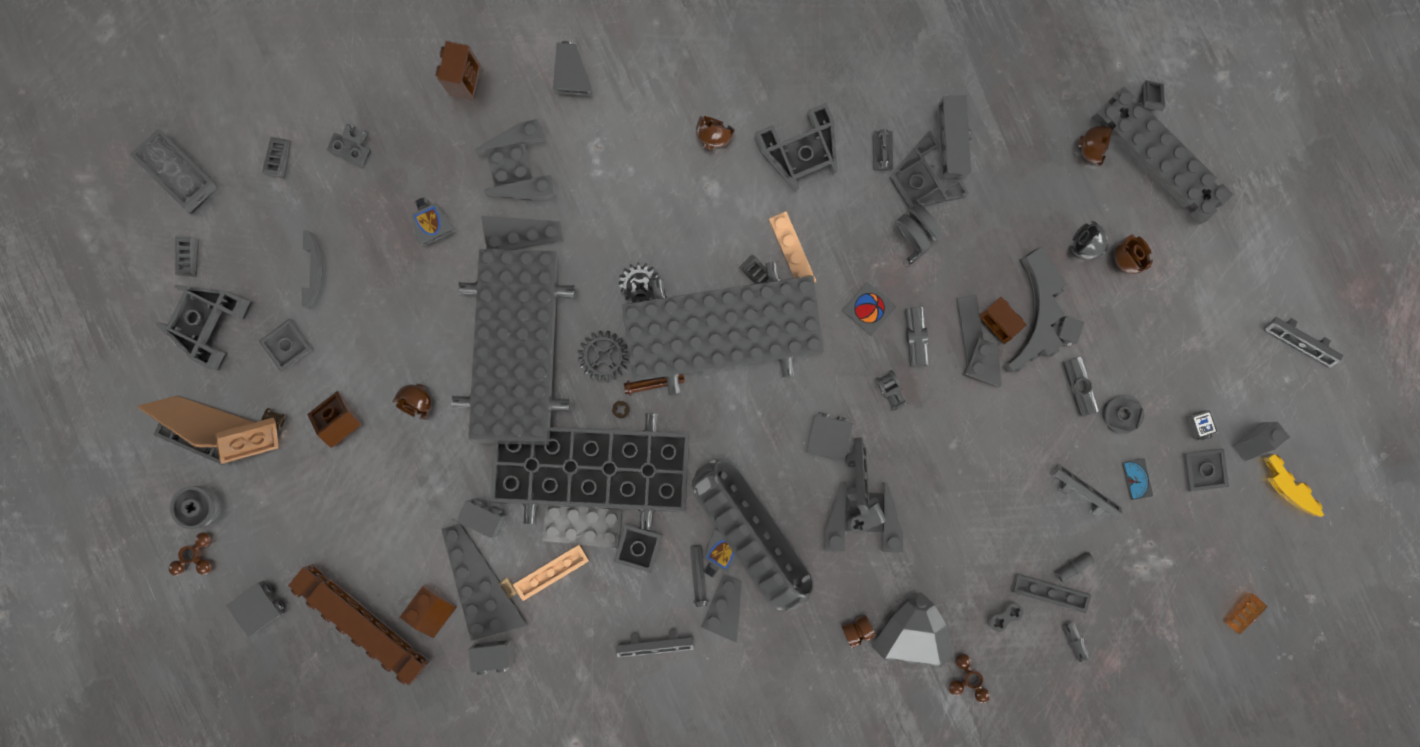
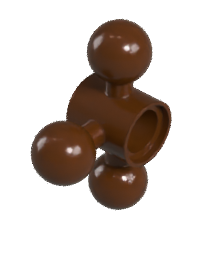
M199 533L195 537L194 545L184 546L179 550V561L171 562L168 567L171 575H181L185 569L184 565L192 562L196 564V571L201 575H206L211 571V563L208 560L200 559V548L207 547L211 543V537L208 533ZM188 549L193 552L192 559L187 557Z
M958 655L956 665L958 668L964 669L965 672L961 682L958 680L950 682L948 686L949 692L954 696H959L963 693L964 687L969 686L976 690L975 699L979 703L988 702L990 692L986 688L981 687L983 683L982 675L970 667L971 659L968 655ZM971 674H977V681L974 683H969L968 681Z

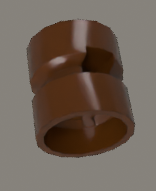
M866 615L856 618L855 623L850 621L841 625L851 649L861 645L862 640L867 642L876 638Z

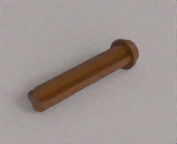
M679 374V384L684 383V374ZM664 377L630 383L628 380L627 383H623L625 394L630 396L634 392L668 386L667 379Z

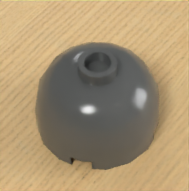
M1091 221L1092 224L1090 225L1084 224L1072 239L1075 241L1074 246L1070 245L1071 252L1084 260L1096 259L1107 251L1108 234L1095 221Z

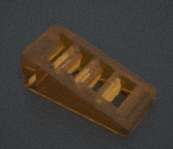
M1248 593L1224 622L1240 635L1268 606L1254 594ZM1253 602L1257 607L1254 608L1250 603ZM1247 607L1252 613L1249 614L1244 609ZM1242 613L1247 619L1243 620L1239 614ZM1235 618L1242 624L1240 627L1233 621Z

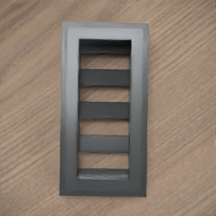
M270 137L263 164V174L284 178L290 140ZM275 143L284 144V147H274ZM273 151H280L282 154H273ZM272 158L280 159V162L272 161ZM271 165L278 166V169H272Z
M175 235V275L195 276L198 238ZM183 242L190 243V246H183ZM182 250H188L190 254H182ZM182 258H190V262H183ZM181 266H190V270L181 269Z
M753 254L739 266L754 284H758L757 280L765 273L767 274V268ZM755 262L756 264L748 271L747 268ZM760 267L761 270L753 276L752 274ZM768 275L760 283L767 282Z

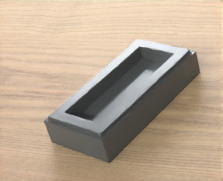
M1145 80L1143 85L1144 107L1163 112L1165 107L1164 84Z

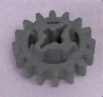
M637 262L636 267L630 264L629 270L623 269L625 275L620 274L621 281L619 282V287H621V294H625L626 300L631 297L633 303L636 300H639V302L644 299L649 300L650 296L654 298L652 286L650 287L648 282L651 278L656 280L657 285H659L657 279L659 274L658 272L654 273L653 266L648 269L647 263L640 266V263ZM628 280L631 283L629 288L627 287Z

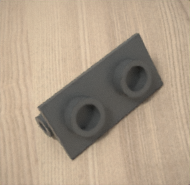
M888 129L873 131L874 169H893V131H888Z

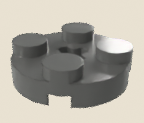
M1120 395L1113 397L1105 407V423L1115 432L1130 433L1142 425L1144 410L1140 402L1132 396ZM1126 409V413L1129 414V416L1125 417L1123 420L1121 419V415H1119L1120 411Z

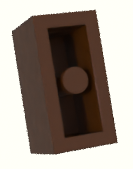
M1002 297L995 300L979 315L982 321L1003 344L1013 339L1027 325L1022 317Z

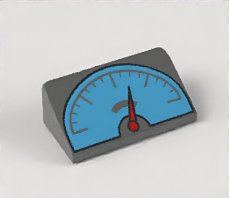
M1141 458L1123 462L1131 500L1152 497L1153 491L1145 459Z

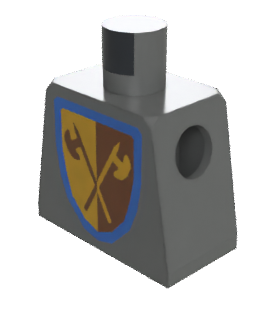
M425 197L415 201L418 211L411 214L418 242L421 246H425L455 231L436 203L429 206Z
M715 529L703 559L709 562L704 572L713 578L719 569L727 572L738 560L722 535Z

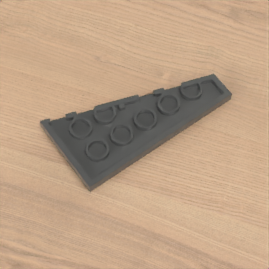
M457 524L442 528L443 538L471 641L527 626L525 620L518 613L516 606L513 605L506 591L500 585L499 580L484 561L485 559L482 554L479 553L473 544L474 542L463 525Z

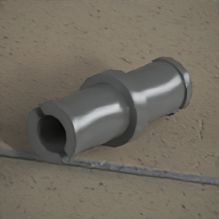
M1087 552L1077 560L1070 561V564L1056 572V575L1063 583L1075 574L1079 575L1082 573V570L1094 563L1095 560Z
M1070 622V624L1062 626L1070 641L1069 645L1073 647L1079 662L1091 658L1083 643L1085 640L1083 637H1080L1075 623Z

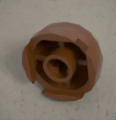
M699 116L696 125L698 139L703 142V147L713 150L714 147L721 148L726 146L731 141L735 132L732 126L728 125L726 128L722 121L708 116Z
M1105 126L1091 127L1087 130L1085 136L1080 137L1078 147H1082V155L1088 162L1103 165L1106 158L1103 154L1106 153L1109 147L1111 128Z
M1130 235L1121 240L1114 251L1115 262L1122 271L1128 274H1138L1152 266L1153 259L1150 260L1149 256L1152 254L1151 249L1142 237L1136 238L1134 235Z
M418 383L416 385H405L400 388L392 401L393 403L397 402L396 407L412 417L415 414L421 415L419 419H426L432 408V398L426 391L427 388Z

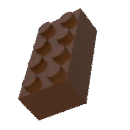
M446 41L445 46H442L440 50V58L442 60L441 65H438L436 68V77H438V81L450 96L472 100L480 63L470 46Z

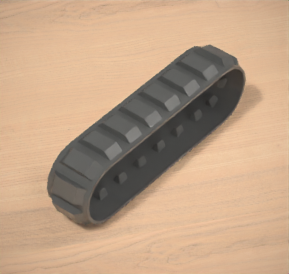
M713 459L698 469L692 482L696 499L764 598L771 606L778 610H795L805 604L810 599L813 591L812 576L740 470L733 463L724 459Z

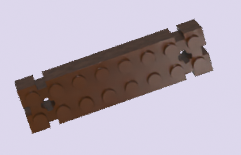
M313 564L303 567L289 583L290 591L295 596L300 598L302 595L306 599L308 607L313 610L317 609L322 613L321 617L325 621H331L336 625L337 631L351 637V642L357 647H363L371 659L380 661L382 663L381 667L384 670L395 672L397 674L396 679L400 683L410 685L430 663L428 659L419 652H416L411 645L341 587L324 576V573Z

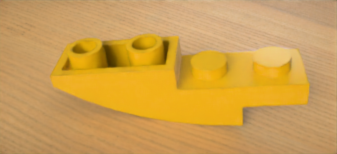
M1267 454L1263 457L1273 473L1267 479L1283 498L1308 514L1318 517L1324 515L1322 505L1311 495V488L1303 482L1294 483V476L1289 471H1286L1283 466L1284 461L1279 455Z

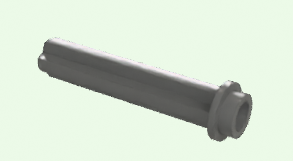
M693 545L690 547L695 601L693 603L696 604V607H705L709 600L706 598L702 546Z

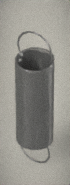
M917 250L906 260L913 264L927 251L925 250L923 253H920Z

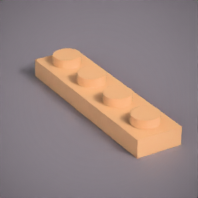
M787 212L769 218V222L793 277L813 275L814 282H816Z
M579 544L516 582L513 586L522 601L589 562V559Z

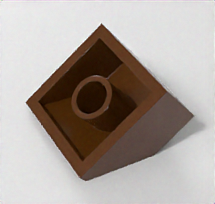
M338 391L307 414L317 436L330 448L340 443L342 439L361 425L356 413Z
M425 584L399 618L414 629L434 638L457 606Z

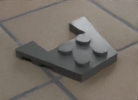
M931 131L925 134L890 176L909 208L913 207L916 203L924 206L964 197L969 194L961 179L943 189L925 161L923 155L939 146Z

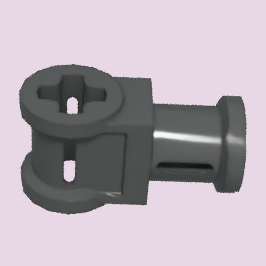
M890 370L889 374L881 378H875L882 394H884L885 398H889L893 411L908 404V401L904 400L900 392L902 388L893 370Z

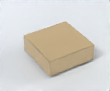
M508 577L499 582L509 599L518 593Z

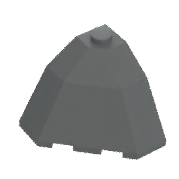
M922 592L905 603L890 619L872 645L884 660H905V663L918 665L920 663L932 664L933 667H941L954 656L947 626L936 606Z

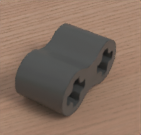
M1007 602L1001 611L994 612L988 616V626L994 631L1002 632L1010 622L1020 620L1023 617L1024 610L1021 605L1015 602ZM1011 607H1014L1016 609L1015 615L1011 614ZM996 618H998V619L1000 620V621H999V623H1000L999 626L994 625V624L996 623V622H995V619H996Z

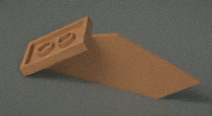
M179 396L138 405L140 410L193 446L217 447L221 464L279 448L274 417L253 422Z

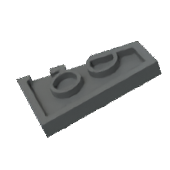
M723 574L701 628L737 643L742 581Z

